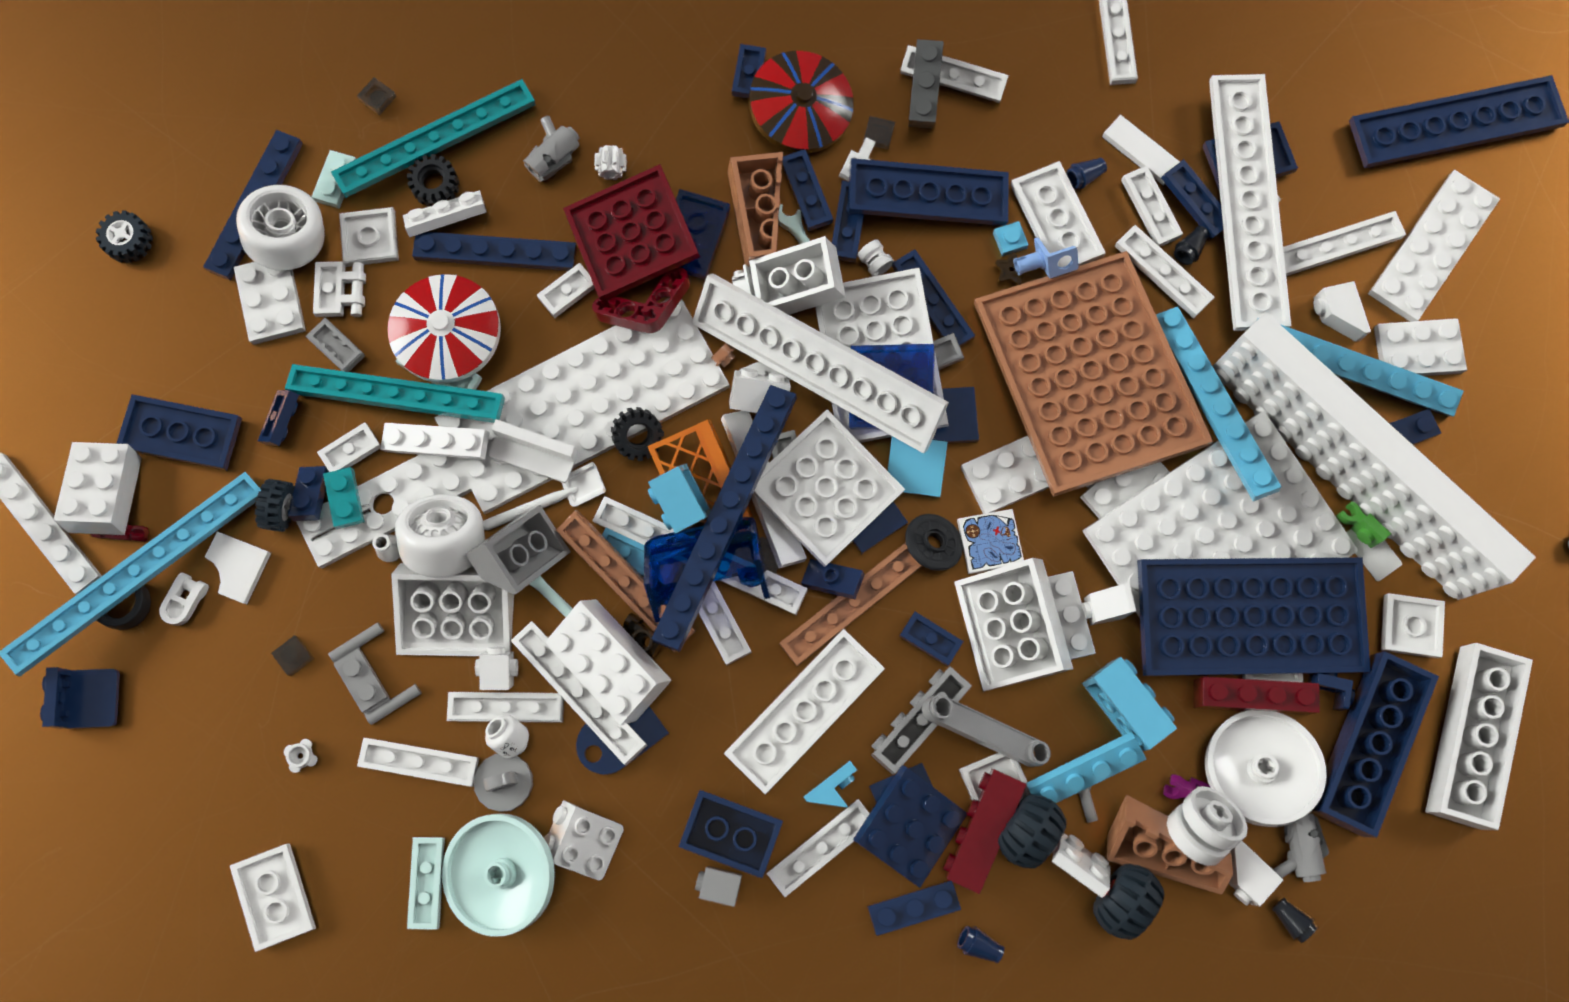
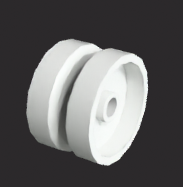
M1197 787L1184 799L1183 803L1168 816L1167 820L1168 832L1175 845L1186 856L1206 866L1217 865L1230 853V850L1246 837L1248 829L1245 818L1239 808L1224 794L1209 787Z

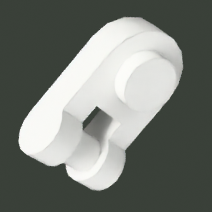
M183 572L180 573L160 606L159 611L162 620L175 626L186 623L191 618L199 601L207 594L209 585L202 581L195 582L190 575ZM185 590L190 591L186 599L180 597Z

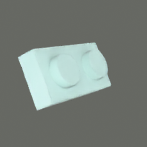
M332 150L329 151L312 194L315 202L340 209L344 195L331 171L356 160L355 157Z

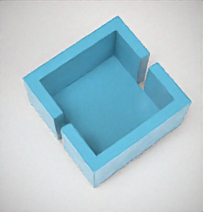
M687 464L677 466L648 482L651 487L648 489V493L654 504H660L664 512L661 517L668 530L673 529L677 533L709 516L711 509Z

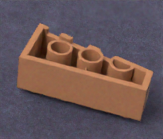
M783 152L730 158L727 173L744 263L748 267H750V260L774 253L777 249Z
M1126 795L1107 835V861L1121 865H1139L1150 870L1154 875L1222 895L1233 876L1231 850L1217 865L1206 866L1195 862L1175 845L1169 835L1167 828L1168 816Z

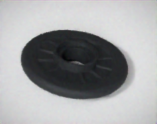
M923 514L913 519L907 527L905 534L907 548L911 556L920 565L931 570L943 571L950 569L960 560L963 551L962 539L956 527L947 519L935 514ZM933 536L937 538L940 542V548L931 546L928 537Z

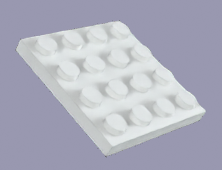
M827 409L765 467L753 494L825 567L881 514L905 488Z

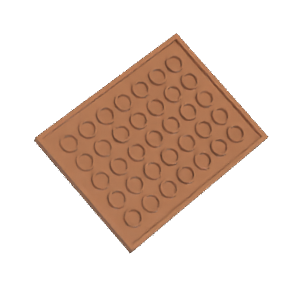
M1127 251L1081 265L1077 270L1050 279L1046 276L975 299L974 305L1053 497L1211 446L1213 443Z

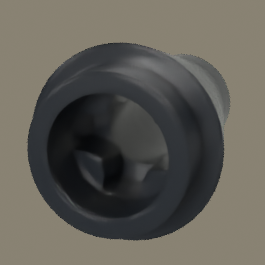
M1197 226L1194 231L1176 244L1174 256L1180 263L1191 265L1198 261L1204 245L1210 236L1208 229L1203 226Z
M1285 897L1272 908L1293 940L1297 939L1300 943H1303L1318 929V926L1314 923V918L1290 903Z

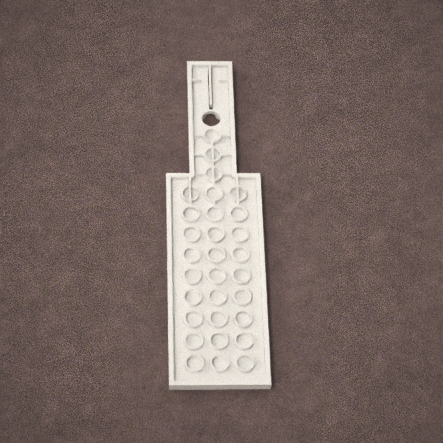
M681 299L665 325L655 333H644L615 325L487 390V392L501 393L505 397L500 421L575 446L578 456L573 466L574 469L615 447L611 438V427H614V419L620 418V412H628L627 408H632L633 410H636V407H641L643 410L647 409L655 415L660 423H663L730 388V384L721 368L715 366L717 363L711 358L713 356L698 327L692 324L693 318ZM438 415L434 418L439 427L483 429L490 432L485 460L418 455L357 486L362 512L364 513V523L333 529L329 501L322 505L319 520L296 522L317 566L322 569L373 543L376 535H388L394 532L400 513L408 505L421 498L442 494L462 497L472 491L483 513L487 514L553 479L490 458L488 453L496 436L492 431L494 423ZM641 424L631 426L627 432V439L630 440L647 431V428ZM381 494H389L394 499L392 510L386 514L376 513L373 508L375 498Z

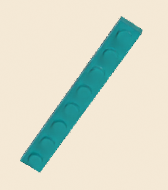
M523 79L518 80L331 171L344 197L347 198L414 165V161L417 159L422 161V156L427 155V157H430L431 154H437L535 106V100Z
M292 364L284 388L303 396L494 423L496 419L500 420L505 397L501 393Z

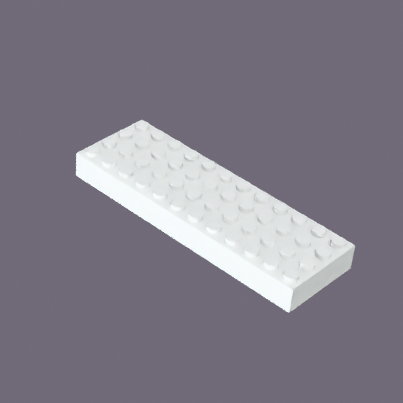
M1267 312L1213 365L1222 384L1233 391L1234 397L1239 402L1247 404L1254 411V415L1265 411L1284 441L1288 442L1295 449V453L1302 460L1308 461L1314 466L1321 478L1329 480L1343 498L1358 504L1366 516L1371 513L1391 533L1387 538L1394 540L1400 546V550L1404 555L1413 558L1421 565L1422 571L1427 576L1435 578L1449 596L1461 600L1512 583L1536 558Z

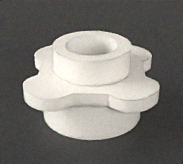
M303 739L300 744L288 745L284 749V755L291 772L298 773L301 768L306 766L312 767L317 763V756L313 755L311 749L312 742L310 740ZM300 753L303 754L301 759L298 757Z

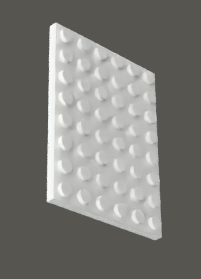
M1265 411L1258 413L1246 421L1245 424L1281 485L1279 492L1252 501L1218 440L1082 530L1118 585L1130 583L1136 613L1139 617L1137 560L1349 558L1359 551Z

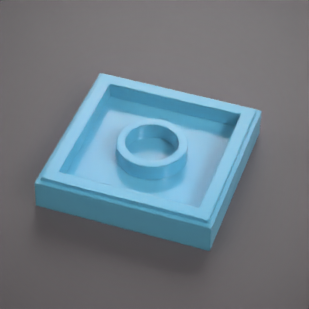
M892 436L887 471L905 488L903 491L905 493L940 497L948 442L932 440L928 451L923 454Z

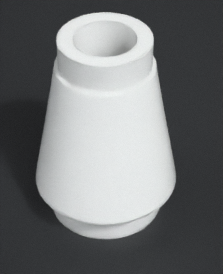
M378 534L374 537L373 547L379 559L385 562H393L400 557L395 535Z

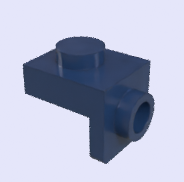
M1318 673L1309 676L1308 683H1319V690L1335 693L1333 710H1347L1353 704L1355 690L1352 689V680L1337 677L1338 673Z

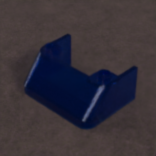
M742 517L713 581L738 576L739 582L742 585L756 587L761 584L764 599L770 598L768 577L756 521L752 517ZM704 526L655 536L645 543L644 587L655 623L660 621L661 605L668 604Z

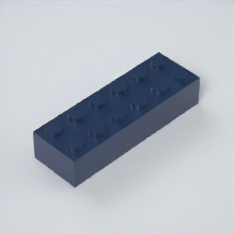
M1386 651L1370 656L1371 672H1364L1354 702L1350 706L1326 767L1324 792L1317 805L1310 811L1361 837L1377 838L1439 678V676Z

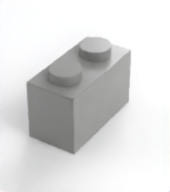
M708 866L705 872H699L695 890L700 891V899L734 907L743 874Z

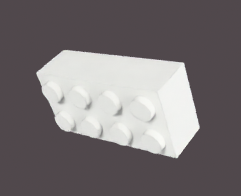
M597 599L579 601L545 642L620 725L637 721L672 681Z

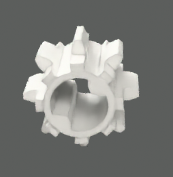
M604 145V147L599 148V153H595L594 161L595 171H598V176L607 180H616L622 177V172H626L627 166L626 154H623L622 148L614 145Z

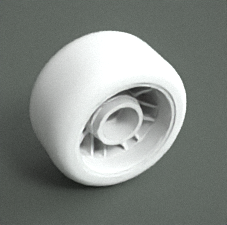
M288 185L262 187L249 194L238 209L236 222L242 247L253 261L263 267L273 270H292L302 267L311 262L323 246L325 233L320 208L315 200L301 189Z
M442 494L421 498L408 505L400 513L395 525L397 546L402 562L411 571L427 577L453 576L471 568L472 564L465 554L485 541L484 525L480 511L469 500L455 495Z

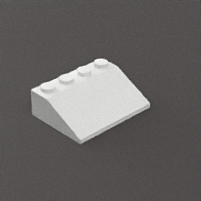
M1030 558L955 581L983 691L1073 670L1043 559Z
M400 563L391 574L396 655L479 656L488 651V647L497 646L505 647V651H511L514 595L481 579L473 566L453 576L427 577L411 571L404 563Z

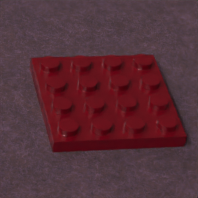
M661 164L563 208L598 297L602 302L700 258V254Z

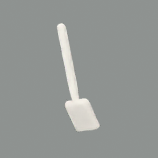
M591 462L571 472L567 483H562L564 490L550 493L484 520V530H491L513 521L538 505L545 508L567 497L570 505L576 507L605 493L606 489L597 466Z

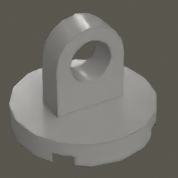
M494 754L482 762L477 768L474 777V791L479 801L488 809L498 812L512 811L523 805L533 787L532 772L528 764L518 756L503 758L499 754Z

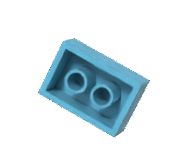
M1119 657L1107 663L1082 682V684L1122 736L1133 732L1142 751L1150 750L1177 729L1173 723L1175 720L1168 709L1165 707L1161 708L1155 701L1156 695L1151 687L1146 683L1142 684L1137 678V670L1133 664L1127 659L1124 661L1122 657Z

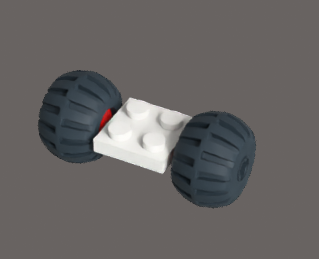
M1040 795L1024 797L1019 802L1014 815L1006 823V827L998 838L1002 854L1017 866L1034 869L1039 867L1053 853V863L1098 894L1093 912L1097 921L1107 933L1128 940L1140 936L1153 922L1164 901V889L1156 876L1150 870L1133 864L1120 866L1110 876L1111 867L1102 855L1096 852L1092 854L1084 848V844L1073 835L1068 836L1064 833L1067 825L1066 817L1054 801Z

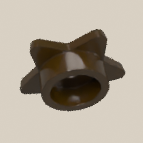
M1015 252L1007 260L995 261V265L1000 270L998 282L1021 285L1022 275H1018L1013 263V259L1018 258Z

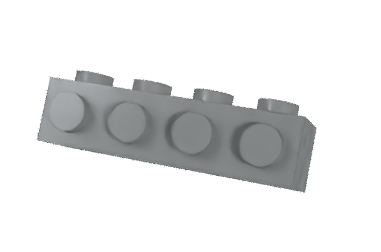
M949 667L945 672L939 669L928 681L932 684L931 688L926 693L920 690L911 700L910 704L913 708L908 714L905 715L901 712L890 724L894 727L893 731L887 737L882 733L871 746L875 749L871 756L892 775L900 769L937 727V724L928 721L923 716L922 705L924 701L931 696L944 695L958 702L972 687L953 668ZM936 703V711L939 714V706Z

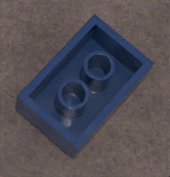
M699 790L678 847L763 878L783 821Z

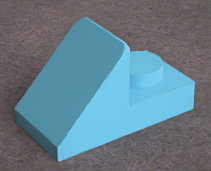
M849 761L803 798L806 802L848 808L834 788L839 785L843 789L855 780L852 774L857 769Z

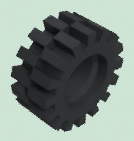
M431 154V159H428L427 155L422 156L423 162L420 163L418 159L414 161L416 167L410 166L409 171L411 174L407 173L409 181L407 183L415 198L422 205L425 203L427 207H430L432 203L435 204L438 201L447 200V198H455L453 192L458 193V185L460 183L454 167L448 160L446 161L442 156L438 159L436 154ZM438 173L443 176V182L437 188L428 189L424 186V180L429 175Z
M636 407V410L627 408L628 412H620V418H615L613 421L614 427H611L612 441L621 455L627 456L630 460L634 461V458H637L638 461H643L644 456L649 459L652 456L647 446L662 440L661 437L664 436V431L661 429L662 425L655 415L647 409L643 410L641 407ZM641 424L647 428L646 439L641 443H631L627 439L629 428L633 425Z

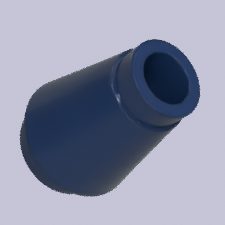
M1103 158L1075 163L1070 166L1066 174L1074 189H1083L1107 171V164Z
M966 926L960 934L958 948L963 950V954L995 963L1001 960L1004 954V946L1000 945L976 926L972 928Z

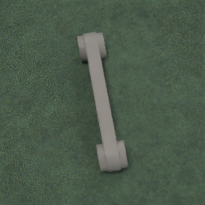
M931 696L922 705V714L928 721L1026 766H1042L1050 759V748L1045 742L947 696ZM936 703L939 706V714L936 711Z

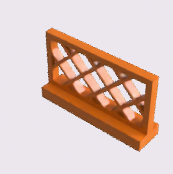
M707 419L647 446L660 475L666 473L663 465L669 467L668 471L677 467L675 463L680 450L695 456L690 472L693 477L706 482L702 492L704 497L709 484L722 489L732 467L711 419ZM693 432L697 433L700 440L697 452L682 447L685 437ZM680 439L678 445L671 443L675 440ZM664 445L676 448L671 464L660 459L657 448ZM702 447L704 449L706 456L700 454ZM698 458L709 461L711 471L708 478L693 473ZM713 474L715 475L718 482L711 480ZM705 499L707 504L714 506L715 502ZM749 505L737 530L755 522ZM702 519L699 522L705 524L707 520ZM693 525L684 529L685 533L695 537L692 532Z

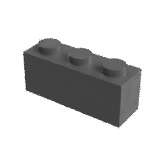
M917 39L909 127L935 129L944 41Z

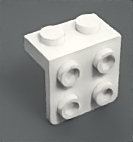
M563 800L561 806L554 812L552 827L544 839L551 851L555 865L595 880H601L607 871L621 838L623 826Z

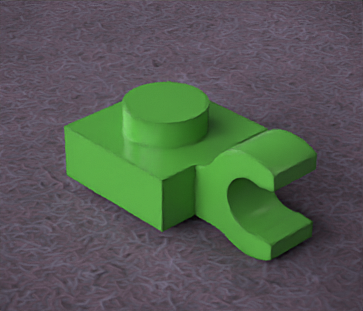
M1353 501L1345 506L1350 511L1351 516L1347 515L1344 511L1336 515L1341 523L1346 525L1352 524L1353 526L1350 529L1356 533L1357 538L1362 543L1367 544L1370 548L1383 542L1391 534L1371 513L1366 516L1358 504Z

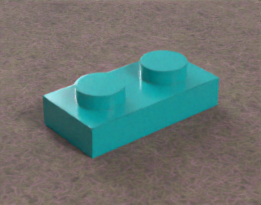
M348 467L324 473L333 527L340 529L364 523L354 469Z

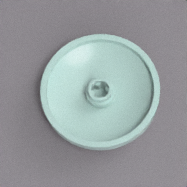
M491 814L476 818L464 825L455 834L446 850L442 867V883L447 902L456 917L465 926L477 933L499 937L519 932L529 927L541 916L552 896L555 870L551 851L540 832L520 817L510 814Z

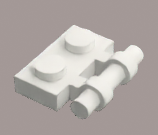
M342 261L315 262L313 314L316 317L343 316L344 306H351V316H362V307L365 306L363 284L366 283L363 263L354 262L352 271L345 272L346 265ZM345 283H352L351 294L344 295Z

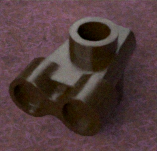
M630 613L624 621L623 628L651 658H655L662 645L653 642L651 638L654 632L642 624L643 620L640 617ZM649 637L650 643L648 647H646L645 640Z

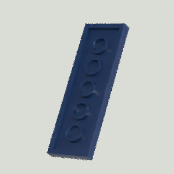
M854 158L850 160L848 213L1005 226L1008 223L1009 172Z

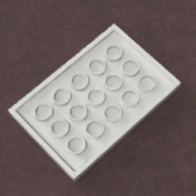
M920 268L844 282L845 298L816 306L819 331L944 399ZM832 403L834 417L860 443L892 437L890 434ZM946 410L938 428L949 426Z

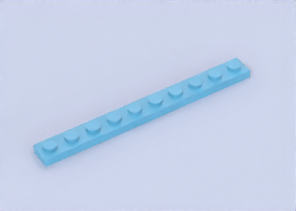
M244 472L0 651V656L15 675L22 676L258 501L259 491L261 492V489Z

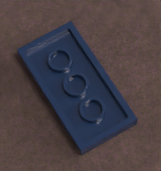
M131 394L116 444H129L137 453L227 471L242 418L239 415Z

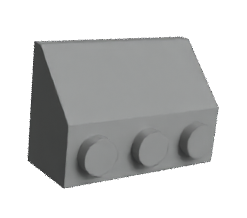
M538 505L514 519L465 555L481 579L514 595L571 551L556 531L541 505Z

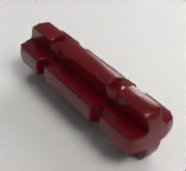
M127 525L125 535H90L95 538L145 542L148 540L149 529L144 526Z

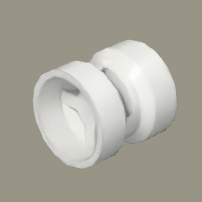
M878 239L865 245L857 254L860 261L867 264L868 272L872 277L885 273L894 262L889 254H885L883 251L884 246Z

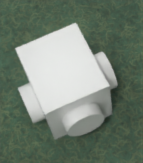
M500 646L488 647V651L479 655V659H476L475 675L480 676V690H509L514 686V676L518 675V659H514V651H505V647Z

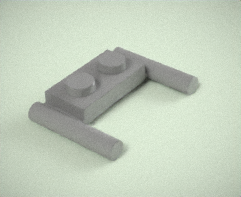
M379 622L328 653L334 662L333 665L359 709L365 714L370 725H373L421 694L418 686L414 684L390 699L360 649L362 645L384 632Z

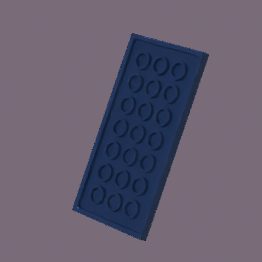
M1363 557L1137 560L1143 676L1371 672Z

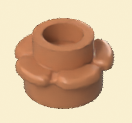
M725 343L711 357L717 363L715 366L720 364L723 367L727 366L736 357L732 353L735 348H731Z

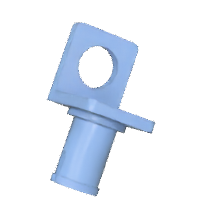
M1039 237L1034 238V253L1013 259L1018 275L1041 268L1050 279L1079 268L1078 252L1075 246L1049 253ZM1071 256V261L1067 266H1058V261L1062 257Z

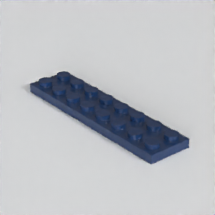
M1552 75L1352 116L1349 120L1364 168L1564 127L1569 123Z

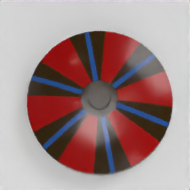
M788 51L766 61L754 76L748 99L750 114L759 132L773 145L793 153L801 150H806L807 153H815L836 143L845 133L852 118L854 107L852 90L842 71L823 56L807 51Z

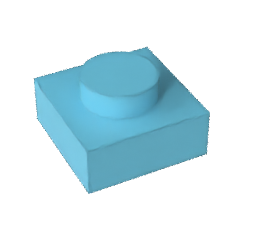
M1019 221L996 228L993 231L1002 257L1013 252L1025 250L1029 245Z

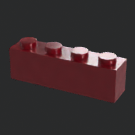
M1201 677L1194 680V708L1229 711H1275L1281 714L1311 715L1320 713L1319 683Z
M991 769L990 773L984 772L978 788L982 789L979 800H972L966 814L970 816L967 827L961 826L955 839V843L959 844L954 855L949 853L943 870L947 871L946 879L973 892L981 893L1000 848L998 838L1006 827V823L1014 815L1027 785L1026 783L995 769Z

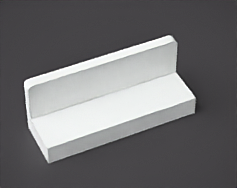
M497 419L495 420L492 431L496 436L488 453L490 458L562 483H567L578 456L575 446Z

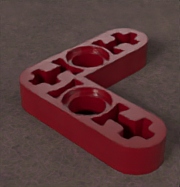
M678 267L664 274L645 304L619 297H611L603 302L597 298L592 304V309L598 321L644 333H655L665 325L689 289L690 279L687 271ZM664 297H670L668 301L664 303H658L660 299ZM634 311L631 316L622 317L624 313Z

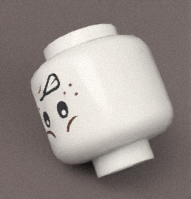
M511 715L494 718L489 722L485 731L487 746L503 758H513L521 754L527 747L529 739L528 729Z

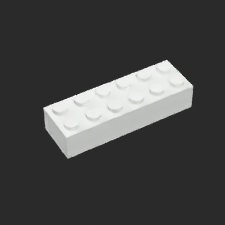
M1479 643L1460 647L1425 813L1480 830H1499L1533 662L1532 659Z

